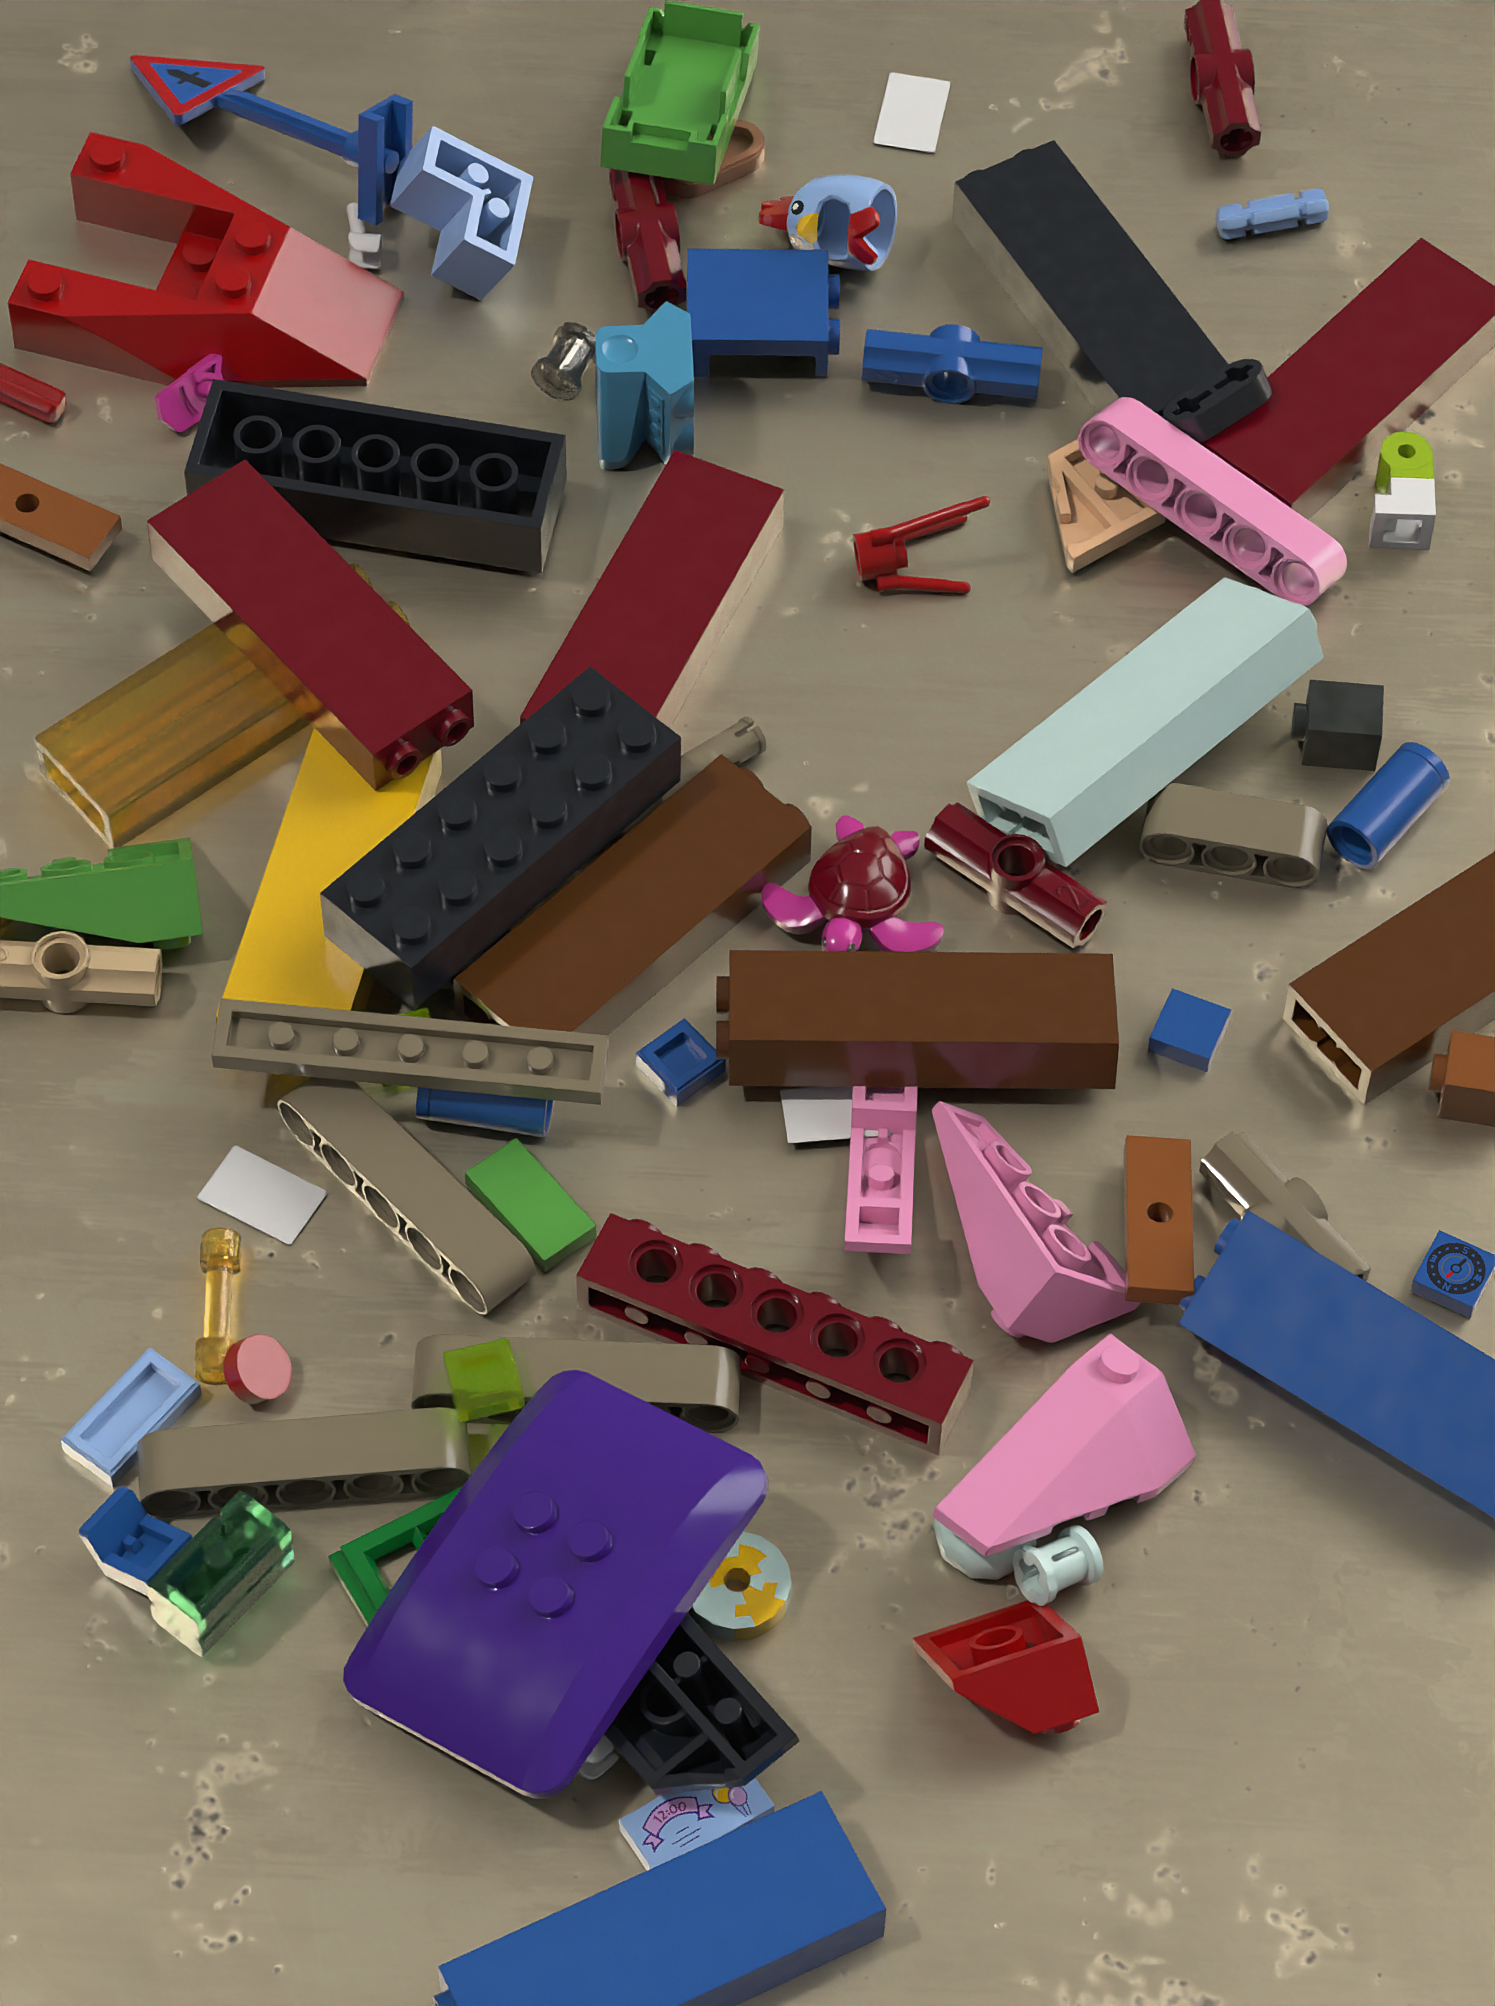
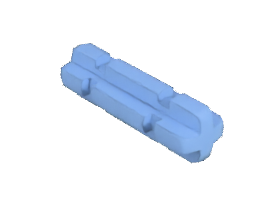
M1315 188L1300 191L1298 198H1294L1293 193L1250 200L1247 201V207L1242 208L1241 203L1223 205L1217 209L1216 225L1221 238L1225 240L1245 237V231L1251 230L1252 235L1295 228L1298 227V221L1303 220L1304 225L1321 223L1327 220L1329 204L1324 190Z

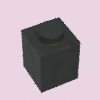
M1310 679L1306 704L1295 703L1292 718L1291 739L1302 741V765L1375 771L1383 732L1384 685Z

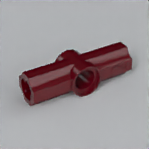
M1199 0L1193 7L1185 9L1184 30L1191 54L1189 69L1192 98L1196 105L1202 104L1212 149L1219 150L1223 153L1224 157L1244 156L1249 149L1260 145L1261 124L1259 123L1254 101L1255 72L1253 57L1249 49H1242L1232 5H1227L1221 0Z
M609 168V184L611 185L612 198L616 207L615 230L619 255L622 262L628 261L637 307L645 308L653 315L665 301L678 306L680 303L687 301V287L682 270V262L679 257L680 234L674 203H667L662 177Z
M958 802L954 805L948 803L935 817L930 830L925 835L924 848L986 889L988 902L995 910L1006 915L1017 916L1023 914L1072 948H1075L1077 945L1082 947L1096 932L1100 921L1106 914L1107 901L1045 861L1043 848L1035 839L1021 834L1006 835ZM1015 873L1020 874L1022 876H1011L1009 874Z

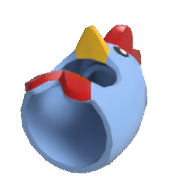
M833 174L812 179L801 187L794 196L781 197L780 200L761 203V212H759L758 218L761 225L787 231L791 245L795 250H828L829 265L855 271H875L881 268L893 244L897 223V201L892 186L879 180L857 175Z

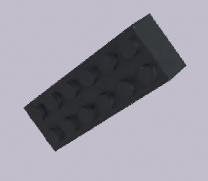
M213 379L184 470L186 492L189 495L246 459L322 538L542 573L567 481L566 435Z
M589 666L320 893L324 936L415 1010L681 781V736Z

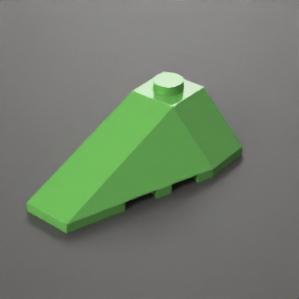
M190 837L107 849L108 857L103 860L104 863L91 865L89 860H76L72 856L52 860V863L40 868L41 875L28 877V870L25 868L0 870L1 918L137 943L153 941L155 949L184 947L191 944V936L203 935Z

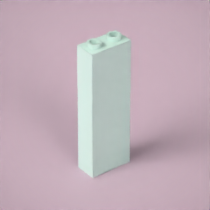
M1226 577L1222 578L968 780L966 783L977 815L1006 835L1021 834L1035 839L1042 846L1045 858L1067 867L1324 658L1316 632L1317 623L1310 609L1299 603H1293L1266 593L1256 587H1250Z

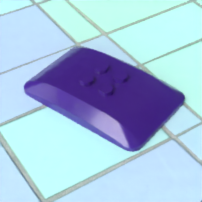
M568 1370L552 1376L512 1421L460 1489L379 1607L344 1667L343 1682L348 1693L364 1708L522 1795L539 1799L549 1798L562 1792L580 1770L764 1502L768 1493V1477L761 1462L751 1454L587 1372Z

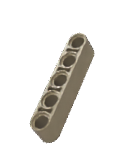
M309 1077L278 1101L279 1113L296 1138L474 1311L481 1315L487 1314L536 1275L535 1263L524 1245L355 1081Z
M450 1334L431 1335L421 1339L416 1346L411 1407L412 1409L451 1408L462 1412L467 1419V1423L510 1425L531 1398L552 1376L562 1371L579 1370L587 1372L707 1433H716L732 1429L739 1421L742 1361L740 1355L733 1350L713 1345Z
M435 1407L165 1429L144 1435L137 1445L139 1500L147 1514L156 1517L173 1518L440 1496L463 1486L471 1476L467 1419L462 1412L451 1408Z

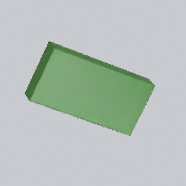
M517 1138L465 1172V1184L524 1245L531 1257L544 1272L597 1237L596 1224Z

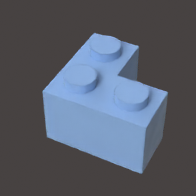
M432 126L401 160L390 206L441 231L431 276L482 300L515 265L533 176Z

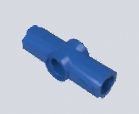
M946 324L937 327L930 335L867 329L861 380L924 387V391L929 397L947 404L967 401L974 395V392L1037 399L1043 347L980 341V337L975 331L957 324Z

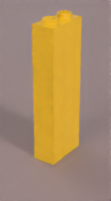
M315 728L313 729L222 998L359 1012L365 1011L375 977L324 936L320 893L434 797L442 772L441 749L421 761L417 768L405 778L394 779L375 791ZM218 1008V1011H217V1014H216V1025H217V1019H218L219 1008Z

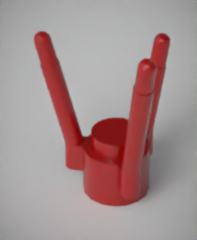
M982 496L891 527L853 534L854 554L860 580L876 579L878 592L907 589L941 593H969L971 586L968 582L902 576L897 574V569L908 567L905 541L964 524L968 520L967 515L969 513L987 508L990 505V499L987 496Z

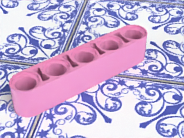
M1128 397L1116 399L1081 427L1078 435L1079 449L1091 465L1277 597L1293 603H1299L1303 606L1310 605L1345 574L1347 567L1346 554L1342 546L1333 537L1141 402Z

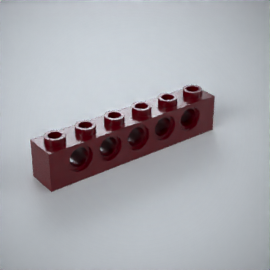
M610 1213L576 1275L577 1308L662 1343L713 1345L733 1350L740 1355L742 1361L741 1375L938 1456L971 1392L974 1360L964 1356L953 1345L942 1341L928 1342L904 1332L896 1323L880 1316L869 1318L842 1307L836 1299L825 1293H808L785 1284L775 1274L759 1267L748 1269L722 1258L714 1249L704 1244H687L664 1235L656 1226L641 1219L627 1220ZM653 1275H660L669 1280L655 1284L643 1279ZM717 1299L729 1303V1305L722 1308H711L703 1303ZM770 1324H781L788 1327L789 1330L773 1333L765 1330L764 1327ZM839 1348L846 1350L850 1355L835 1358L828 1356L824 1352L829 1349ZM892 1373H901L909 1376L911 1380L897 1383L886 1379L885 1376Z

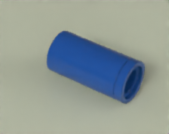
M1414 742L1402 744L1328 825L1327 836L1335 851L1343 859L1358 868H1374L1448 787L1450 776L1445 764L1433 751L1421 744Z
M418 1087L416 1117L417 1119L545 1138L551 1121L554 1100Z

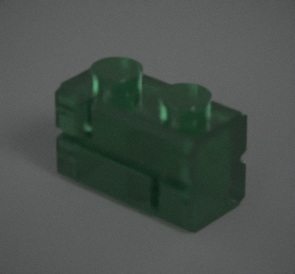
M239 1491L220 1510L221 1516L219 1518L213 1517L146 1585L148 1598L151 1601L152 1618L185 1646L202 1657L295 1563L294 1551L291 1547L293 1544L291 1529L277 1516L242 1491Z

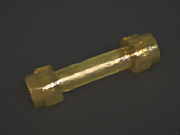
M224 1227L211 1228L205 1231L202 1235L200 1248L201 1271L207 1274L204 1337L199 1338L195 1342V1378L199 1382L208 1385L227 1384L223 1370L224 1358L227 1350L236 1342L230 1338L233 1275L241 1272L242 1237L239 1232Z

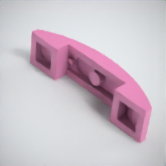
M853 1086L844 1251L911 1254L918 1087ZM864 1130L878 1131V1136L864 1137Z

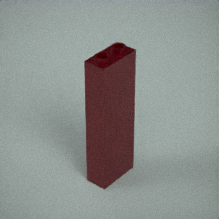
M1421 237L1267 377L1272 393L1263 405L1212 438L1199 444L1309 520L1380 454L1382 442L1387 436L1395 432L1405 431L1495 347V286Z
M674 450L520 715V724L591 666L671 728L783 528L785 489Z
M246 459L147 520L151 558L375 791L394 779L405 778L417 768L421 761L444 746L450 747L457 744L474 727L473 690Z

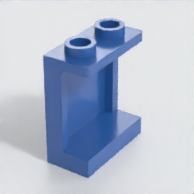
M687 249V312L691 316L694 377H710V355L815 357V376H827L828 355H839L840 319H828V309H839L840 280L839 274H828V250Z

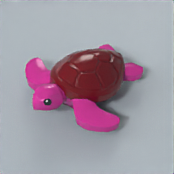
M843 815L836 823V838L838 842L822 854L811 871L808 883L809 896H797L775 883H767L761 892L763 909L777 926L787 932L794 934L809 933L827 923L822 934V951H857L862 941V934L869 932L880 950L887 952H930L942 940L944 931L942 924L937 922H906L897 917L905 910L911 895V880L906 860L913 857L919 848L920 837L915 831H895L890 836L887 831L879 826L864 828L863 823L857 819Z

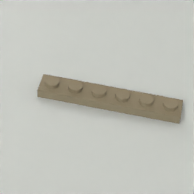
M221 998L211 1057L213 1068L601 1105L609 1051L608 1035Z

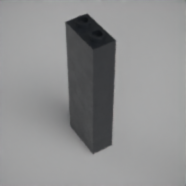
M1055 140L1033 149H1024L1012 158L983 170L972 171L964 178L955 181L952 221L1098 413L1114 400L1128 397L1141 402L1164 418V408L1171 400L1228 365L1227 361Z

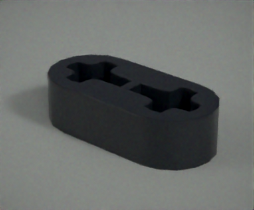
M1255 359L1238 360L1222 367L1175 397L1164 408L1163 416L1169 423L1196 442L1201 443L1263 405L1271 396L1272 388L1260 361Z

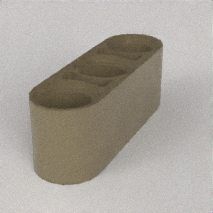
M1169 783L1148 800L1139 846L1140 851L1146 858L1165 866L1284 887L1301 888L1315 883L1319 877L1328 824L1327 819L1321 812L1305 805L1180 783Z

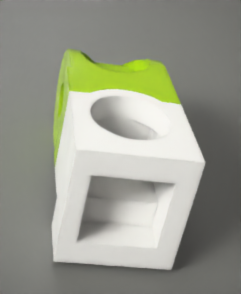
M1408 431L1395 432L1387 436L1382 442L1375 483L1381 495L1375 494L1369 525V547L1429 550L1436 518L1434 461L1431 444L1417 433Z

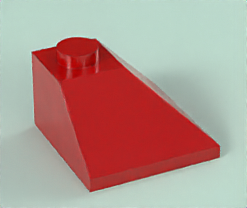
M1026 1600L912 1638L915 1651L954 1692L1034 1734L1039 1732L1045 1734L1063 1733L1075 1728L1080 1723L1081 1718L1099 1713L1082 1637L1048 1604L1039 1606Z

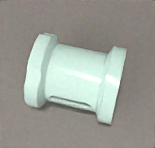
M1072 1525L1060 1532L1057 1540L1039 1548L1026 1545L1014 1552L1012 1558L1015 1581L1020 1591L1028 1601L1039 1606L1052 1602L1056 1598L1058 1591L1073 1584L1090 1585L1101 1578L1103 1573V1559L1100 1549L1092 1535L1080 1525Z

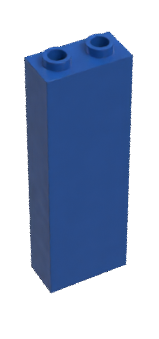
M1247 1210L1241 1221L1235 1218L1226 1225L1215 1244L1214 1252L1220 1256L1206 1278L1198 1275L1194 1279V1295L1181 1300L1179 1308L1185 1313L1178 1324L1495 1518V1359L1251 1211Z
M820 1791L438 1966L440 1993L432 1996L434 2006H736L884 1937L886 1907L823 1792Z

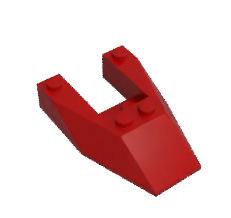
M89 133L70 172L76 220L177 244L156 290L28 259L7 302L15 349L166 386L186 373L189 368L208 354L222 356L221 374L225 381L267 388L368 385L404 302V292L150 147L98 133Z

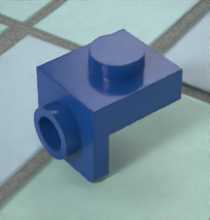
M124 1486L118 1487L79 1529V1536L105 1576L155 1600H158L202 1553L191 1534L148 1515L135 1493Z

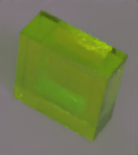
M509 1338L443 1352L444 1369L459 1423L525 1407L524 1393Z

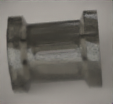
M566 322L563 326L558 327L554 333V346L547 357L538 359L531 370V377L535 385L543 393L559 401H571L577 397L582 389L581 378L588 367L593 366L595 363V334L581 324Z

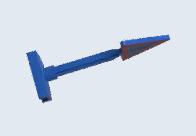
M132 55L130 57V68L173 124L183 125L214 107H220L233 112L239 117L341 156L345 163L358 168V219L375 226L383 222V208L391 203L399 164L412 149V100L396 94L388 97L358 114V131L351 133L245 92L246 89L265 79L264 66Z

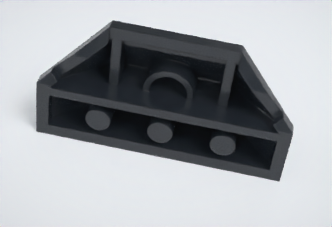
M688 1613L604 1733L608 1741L655 1795L746 1786L800 1742L794 1731Z

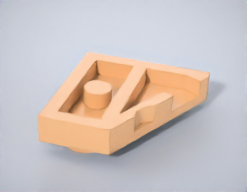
M1078 439L1048 454L1046 470L1066 565L1072 573L1166 521L1165 516L1091 465L1081 453Z

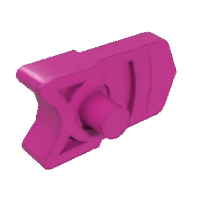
M208 354L189 368L186 373L155 395L154 402L159 421L174 432H183L200 421L213 379L225 381L221 374V355Z

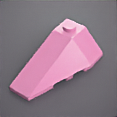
M941 1101L932 1109V1114L977 1283L994 1308L991 1312L994 1321L1005 1332L1014 1337L1021 1338L1023 1335L1054 1343L1135 1310L1141 1302L1125 1301V1273L1113 1256L1099 1241H1093L1087 1247L1066 1224L1073 1216V1213L1060 1199H1052L1043 1190L1026 1181L1032 1174V1169L983 1116Z
M1112 1334L1107 1335L1060 1376L935 1507L932 1517L986 1557L1049 1535L1053 1525L1081 1515L1088 1521L1105 1515L1108 1506L1130 1498H1133L1136 1503H1140L1156 1497L1192 1466L1196 1458V1453L1163 1372Z

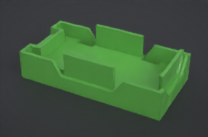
M668 0L664 4V13L660 8L649 7L638 35L637 45L624 76V90L621 98L614 97L602 127L600 167L714 185L757 65L760 24L748 23L742 29L743 12ZM711 134H715L713 141L709 140Z

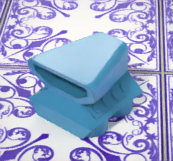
M665 301L643 325L603 326L599 328L595 335L599 466L605 470L626 466L645 440L665 464H667L674 450L693 456L694 374L690 313Z

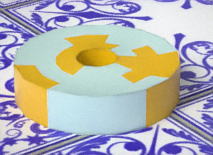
M742 1532L688 1613L700 1628L712 1636L731 1641L754 1639L772 1630L786 1614L791 1596V1577L788 1562L778 1547L762 1536ZM732 1580H741L748 1587L743 1591L734 1592L725 1585Z

